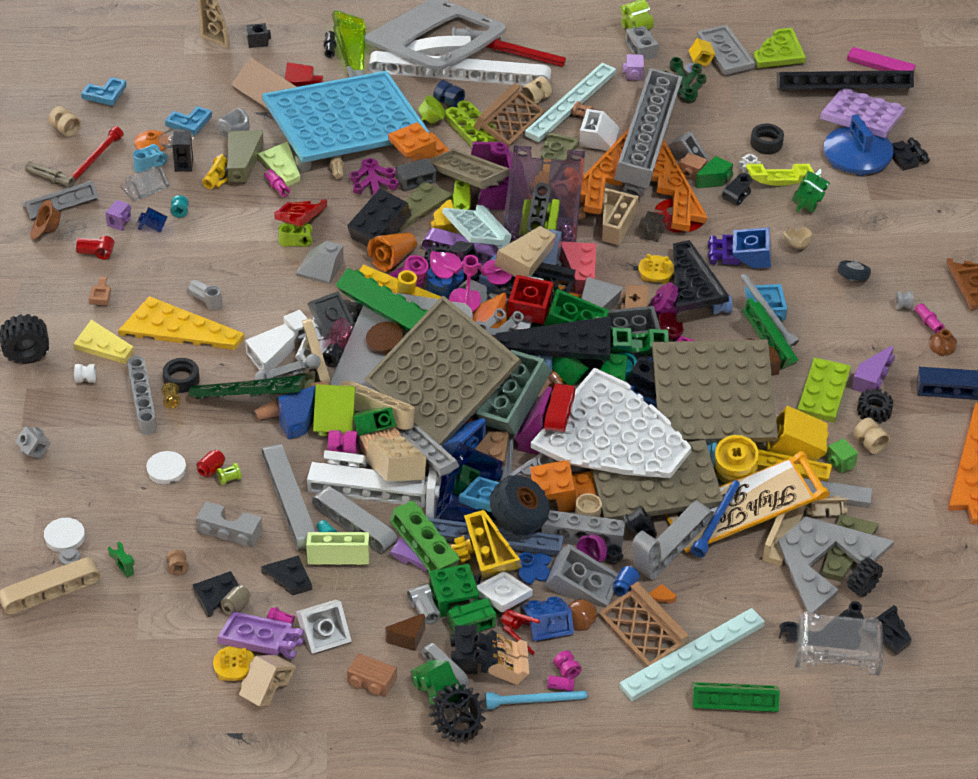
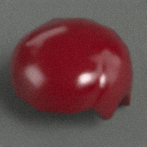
M665 312L658 316L660 329L668 330V339L670 341L682 336L684 332L683 322H677L675 314Z

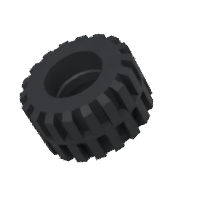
M31 314L13 316L0 327L1 350L4 357H7L9 361H14V363L22 362V364H26V362L32 363L34 360H40L41 356L47 354L46 351L49 350L50 345L47 326L37 316H31Z

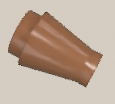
M272 399L254 410L258 421L279 417L278 399Z

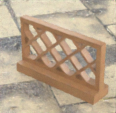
M514 83L479 115L474 128L478 131L483 128L498 141L503 142L509 147L544 114L545 110L518 91L520 86ZM519 98L524 104L517 103L516 99ZM507 107L514 108L515 112H508ZM518 108L525 109L526 113H520ZM529 109L535 110L537 114H531ZM498 116H505L506 120H499ZM509 116L516 117L517 121H510ZM521 118H527L528 122H521ZM489 124H496L497 129L491 128ZM500 125H507L508 130L501 129ZM512 126H518L519 131L512 130ZM503 134L510 135V140L508 141L503 137Z
M638 582L631 586V591L598 612L599 617L646 667L690 643L689 635ZM632 599L635 602V608L624 607V603ZM619 612L618 619H609L607 614ZM622 613H634L633 620H622ZM637 613L646 614L648 621H636ZM632 625L631 633L622 632L620 626ZM635 626H646V634L634 633ZM650 627H659L661 629L660 635L649 634ZM633 638L645 639L644 646H635ZM648 639L659 640V647H647ZM663 640L672 641L675 644L671 648H662ZM646 652L658 653L657 657L652 661L645 657Z

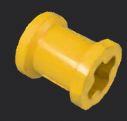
M216 156L213 159V165L215 164L219 156ZM225 157L222 158L215 170L220 177L219 179L225 176V169L228 167V159Z

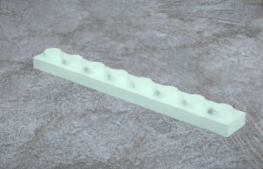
M601 63L527 128L525 136L539 143L546 137L547 132L553 131L572 114L573 106L577 101L583 104L616 74V68Z
M751 608L621 681L619 688L633 702L764 627L765 621Z

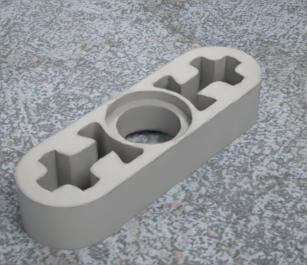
M429 643L421 649L422 655L427 662L430 660L449 661L459 686L461 684H466V686L469 684L466 674L434 643Z

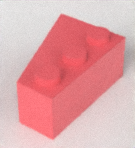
M562 242L559 256L560 261L563 262L565 268L576 270L575 283L572 289L575 294L582 295L587 277L595 279L596 243Z

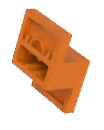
M418 122L388 134V140L406 158L411 157L414 161L430 159L449 151L432 132L428 133Z
M559 461L530 467L532 481L539 484L548 500L556 499L559 512L575 511L576 500L582 494L590 493L596 495L592 472L572 475L569 461Z

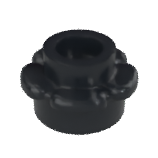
M615 544L607 546V557L605 560H608L610 563H617L623 559L624 555L620 546Z

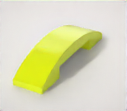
M746 164V169L751 178L760 183L773 186L801 183L807 171L814 173L810 164H793L792 169H765L763 164Z

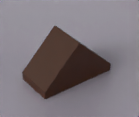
M424 613L385 627L386 642L416 651L425 631Z

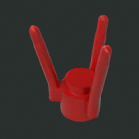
M510 609L506 610L501 618V624L504 625L503 630L508 632L517 641L521 638L513 629H519L522 623L529 626L530 622L540 623L539 619L516 613ZM527 645L528 652L534 655L535 652Z

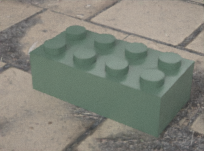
M511 350L512 353L520 358L522 363L478 408L476 415L479 419L483 418L486 420L487 427L516 435L549 377L551 370L544 359Z

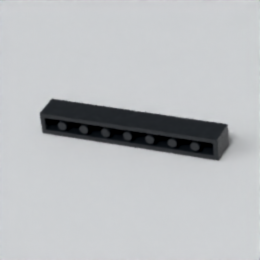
M914 70L777 72V89L914 87Z

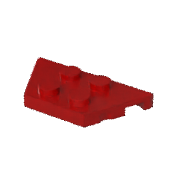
M323 199L318 204H311V201L287 202L274 212V217L282 222L303 226L327 207V200Z

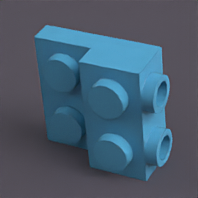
M755 285L781 322L786 320L787 306L782 285ZM745 286L744 293L746 301L747 299L753 298V300L757 302L751 294V292Z
M478 476L459 495L458 504H460V510L474 513L484 509L492 512L490 508V494L499 482Z

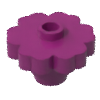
M669 282L666 286L662 285L650 301L649 306H654L657 318L661 313L665 312L678 314L676 311L678 287L673 283Z

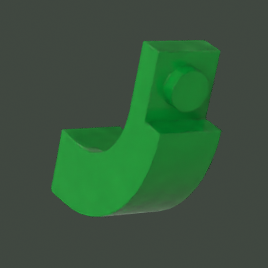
M552 358V368L571 386L577 384L589 369L577 358Z

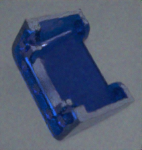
M460 443L451 454L457 460L459 467L451 473L441 476V487L434 518L466 523L464 515L478 512L479 510L460 503L459 496L453 494L455 476L464 464L480 471L479 477L493 481L501 479L503 470H501V460ZM484 510L492 522L495 523L496 519L493 517L492 512Z

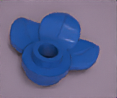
M523 552L518 556L522 564V568H519V577L523 582L531 585L535 579L547 581L550 573L547 565L552 561L550 556L543 553L533 555L529 552Z

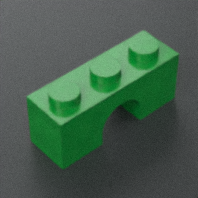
M613 327L610 330V353L626 352L630 354L653 355V342H669L668 330L649 329L646 333L642 334L631 333V328Z

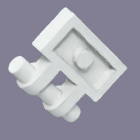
M324 451V459L327 460L328 464L367 468V460L364 455Z

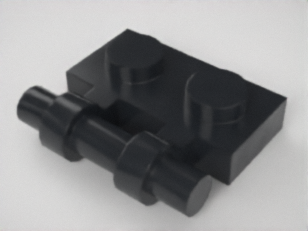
M913 137L908 139L907 142L909 144L907 145L904 141L892 143L893 158L903 171L919 167L920 161H923L925 164L930 161L928 153L924 149L922 150L921 144L914 140Z

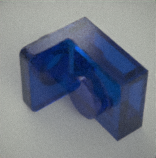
M148 207L145 213L141 212L137 220L140 223L137 229L141 230L143 225H146L161 232L168 216Z

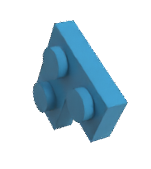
M110 77L104 87L88 83L82 91L81 97L85 100L113 106L126 88L127 82L126 80Z
M196 106L189 115L173 111L166 118L165 126L179 131H191L192 135H196L212 117V111Z

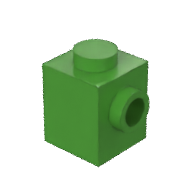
M844 438L828 446L826 460L840 474L847 470H852L856 466L858 452Z

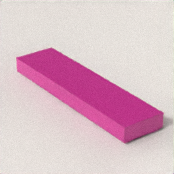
M852 47L847 56V61L881 71L915 70L916 67L915 64Z

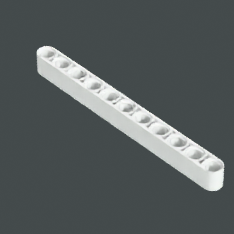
M382 51L373 52L368 65L369 70L373 73L387 71L389 75L510 85L516 83L522 86L531 83L538 77H544L550 83L551 69L547 65L464 58L447 68L432 70L390 52ZM427 55V56L432 57V58H440V57H442V56H431V55Z

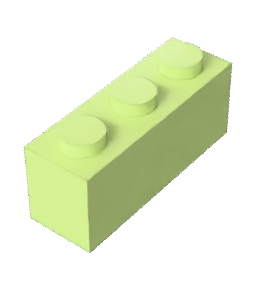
M308 532L306 544L308 564H369V532Z

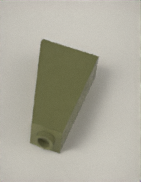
M263 130L228 131L229 182H247L258 159V153H261L264 146Z

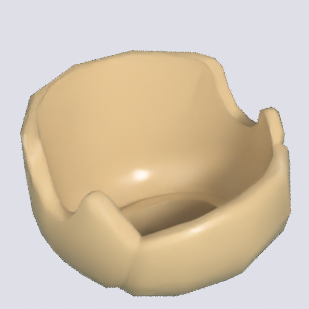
M792 227L784 232L783 240L790 248L801 250L808 246L813 233L806 227H801L798 231Z

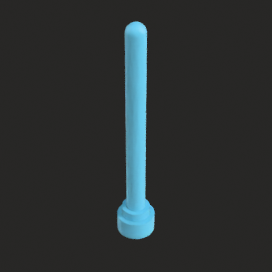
M586 691L499 696V694L494 692H486L485 707L486 710H492L502 704L586 699L588 694Z

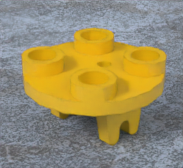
M647 254V257L642 259L638 265L641 280L666 284L674 274V264L669 260L668 256H651V254Z
M227 646L220 649L213 660L214 671L218 679L221 681L244 680L250 670L249 665L255 658L254 654L250 650H246V648Z

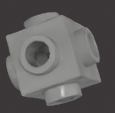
M27 426L24 427L15 441L23 454L36 458H42L51 444L45 437L42 429Z

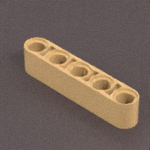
M352 381L340 383L341 386H356V411L392 407L396 422L395 427L400 429H411L414 427V406Z
M86 557L1 589L0 602L7 614H15L92 585L100 579L101 574L94 561Z

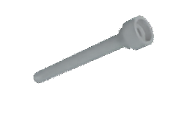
M742 274L741 280L756 301L761 303L790 348L794 347L799 342L796 335H792V333L787 331L748 275Z

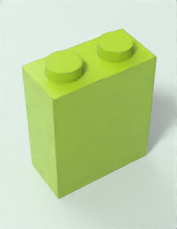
M316 384L313 431H317L320 436H329V430H341L342 433L354 431L353 416L355 413L356 386Z

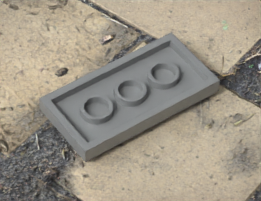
M728 25L697 31V38L711 42L716 54L713 60L724 75L755 68V62Z

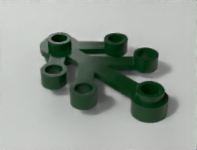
M673 57L670 61V70L676 72L678 76H682L680 86L683 89L679 88L678 94L681 95L684 102L693 103L698 97L697 90L702 84L706 83V75L700 74L702 66L699 63H695L692 65V71L686 77L683 71V61L680 57ZM696 77L695 84L692 87H690L689 84Z

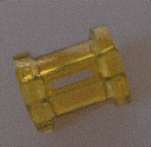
M166 383L161 388V392L164 395L163 403L167 408L178 407L181 403V399L177 394L179 391L177 384Z

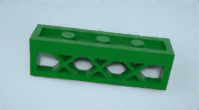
M753 298L747 299L742 312L761 340H768V345L776 349L781 360L780 369L783 370L797 364L799 359L759 301L755 302Z
M692 682L693 708L779 712L780 690L778 685Z

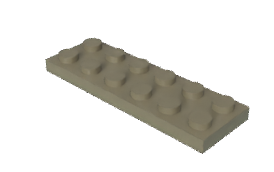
M451 149L429 159L437 172L474 185L480 189L488 188L490 184L501 182L511 175L509 168L457 149Z

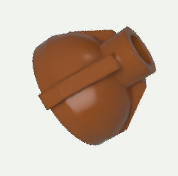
M942 329L930 337V348L934 353L944 357V355H950L955 352L957 340L949 330Z

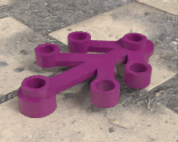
M373 158L363 160L361 162L362 168L359 171L350 173V181L354 183L353 192L355 194L363 193V190L370 183L373 195L379 190L378 183L387 186L390 190L398 188V180L394 179L395 169L392 167H381L378 165V161ZM376 172L385 175L386 178L377 175ZM367 173L368 176L359 183L361 177Z

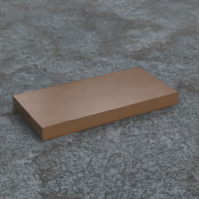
M251 57L231 84L234 88L265 108L267 107L262 100L263 93L296 87Z

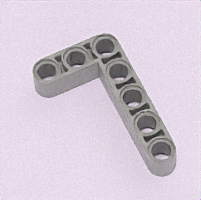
M696 500L657 539L644 531L639 532L632 543L635 569L649 579H655L709 524L714 511Z

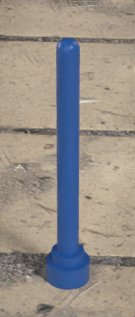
M734 480L731 483L701 539L694 541L690 548L693 555L700 558L705 557L708 551V541L740 485L738 480Z

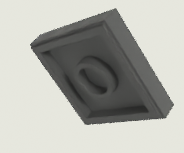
M339 291L307 303L323 337L355 325Z

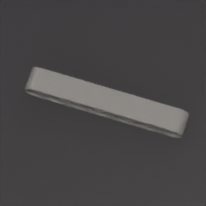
M281 443L263 447V460L297 550L306 549L308 532H315L284 448Z

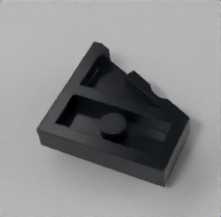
M299 555L261 566L262 574L271 576L277 585L284 587L291 595L312 590V583Z
M229 571L193 584V590L207 617H211L213 610L221 605V600L239 584L233 573Z
M893 605L868 623L866 631L897 655L911 645L912 639L905 629L903 620H900L897 614V607Z

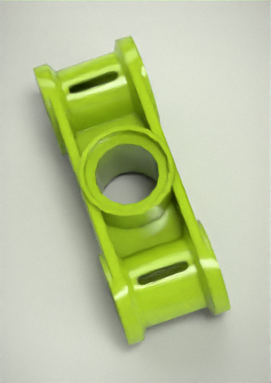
M457 179L454 183L453 208L470 210V184Z

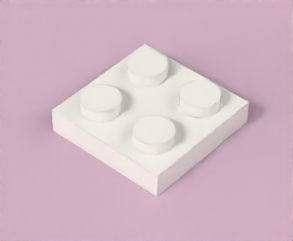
M505 571L477 585L479 598H487L490 604L501 612L530 598L533 589Z

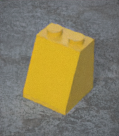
M787 405L776 418L778 440L766 442V451L794 456L798 452L804 451L808 460L818 461L826 455L828 450V423Z

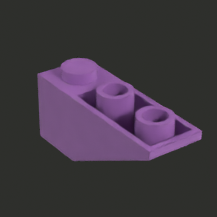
M890 346L860 363L853 378L852 390L866 392L869 389L871 392L872 389H875V391L881 389L882 378H886L889 371L888 365L892 366L895 355L892 354L894 346Z

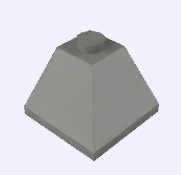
M325 241L314 247L305 257L296 275L330 284L344 262L343 245Z

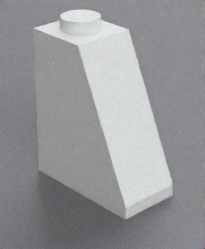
M283 324L245 340L246 354L259 370L269 371L275 369L295 349L296 335L292 329L290 330L286 324Z

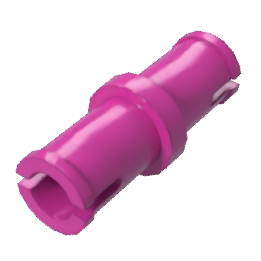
M267 170L270 175L267 172L264 173V177L270 182V186L277 190L282 197L287 196L284 191L290 194V188L274 170Z
M920 303L915 307L914 311L922 318V322L929 326L935 334L945 329V326L937 319L936 314L931 312L925 304Z

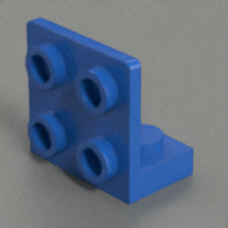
M554 596L547 598L545 601L531 600L527 604L521 605L522 610L527 616L540 620L539 624L530 622L531 638L533 641L574 634L572 611L562 598Z

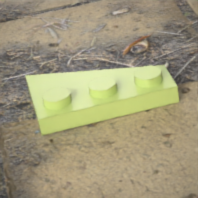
M288 141L258 153L260 162L268 170L272 169L278 176L282 177L287 186L300 182V174Z

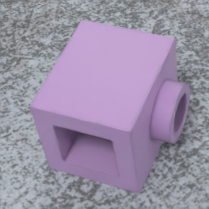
M627 54L626 63H623V73H626V80H643V55Z

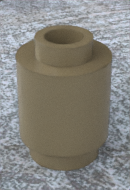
M242 585L234 587L221 600L223 611L229 615H232L233 612H240L249 602L251 596L249 590Z

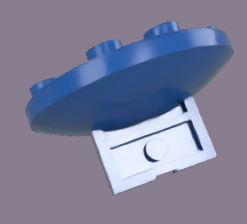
M858 114L852 115L850 127L844 126L832 131L824 142V154L832 166L858 176L881 172L882 169L890 164L893 157V146L887 137L883 138L873 135Z

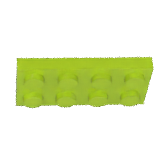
M814 357L798 410L817 419L835 423L851 366Z

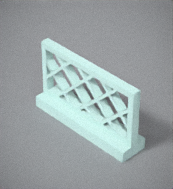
M477 205L475 211L443 208L442 213L469 242L494 244L499 250L510 243L511 234L483 205Z

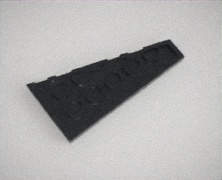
M687 240L673 243L675 286L678 287V296L676 298L677 313L729 302L728 293L692 242Z
M610 316L500 332L495 334V339L510 351L514 350L528 355L610 361Z

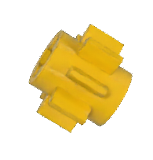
M464 536L455 538V544L451 545V549L457 553L461 562L470 560L472 558L471 554L475 553L471 539L465 540Z

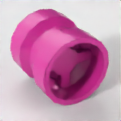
M569 650L557 654L553 663L557 669L561 670L560 674L562 677L568 678V676H571V679H574L581 673L582 667L578 661H574L575 657Z

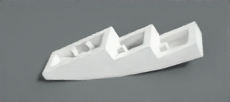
M438 36L415 40L405 47L425 55L434 56L439 54L442 56L472 40L470 36Z

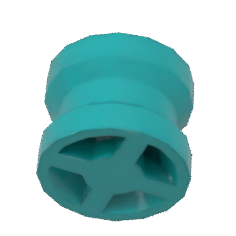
M182 195L174 196L171 200V214L177 218L185 217L188 214L189 200Z

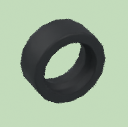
M769 123L755 126L751 133L750 143L752 148L763 154L778 152L783 146V130ZM768 136L776 140L765 141L759 137Z
M172 359L163 367L164 385L172 392L186 393L189 392L192 386L199 384V367L191 359ZM179 371H186L192 374L185 379L171 377L172 374Z

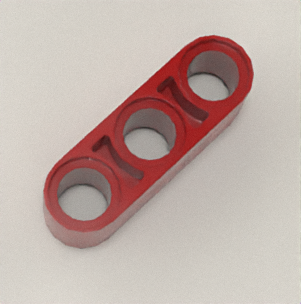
M555 383L545 417V430L565 432L575 398V386Z

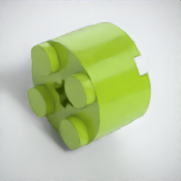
M636 0L620 6L623 28L630 29L645 26L648 31L654 28L653 15H649L648 10L650 7L645 0Z

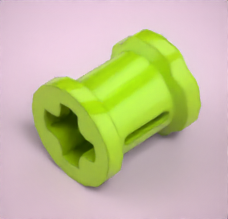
M236 462L232 463L230 467L217 469L221 485H226V482L234 479H242L240 468Z

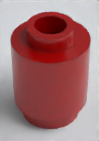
M217 449L209 451L197 462L198 473L203 477L210 478L217 472L218 468L224 465L225 456Z

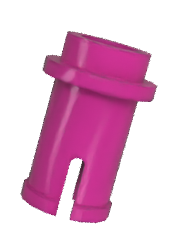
M271 607L267 619L293 625L295 616L280 611L279 607Z
M549 675L547 683L549 685H547V688L572 692L574 691L575 679H571V676L564 678Z

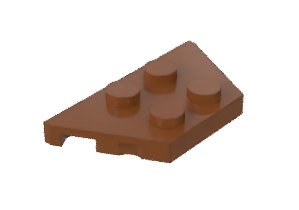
M947 258V267L970 310L974 311L978 308V263L964 261V264L953 262L952 258Z

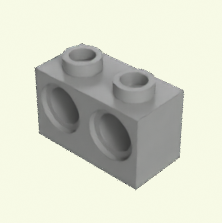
M645 26L626 29L625 43L634 55H643L644 60L657 57L659 44Z

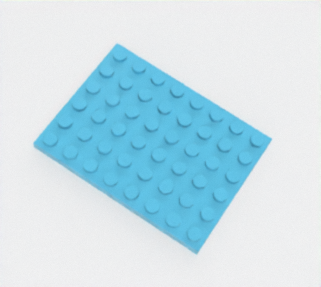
M387 71L262 94L263 102L302 163L393 145L388 140V134L416 122L429 133Z

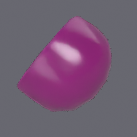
M592 534L579 539L576 549L599 563L604 562L607 557V545L603 538Z

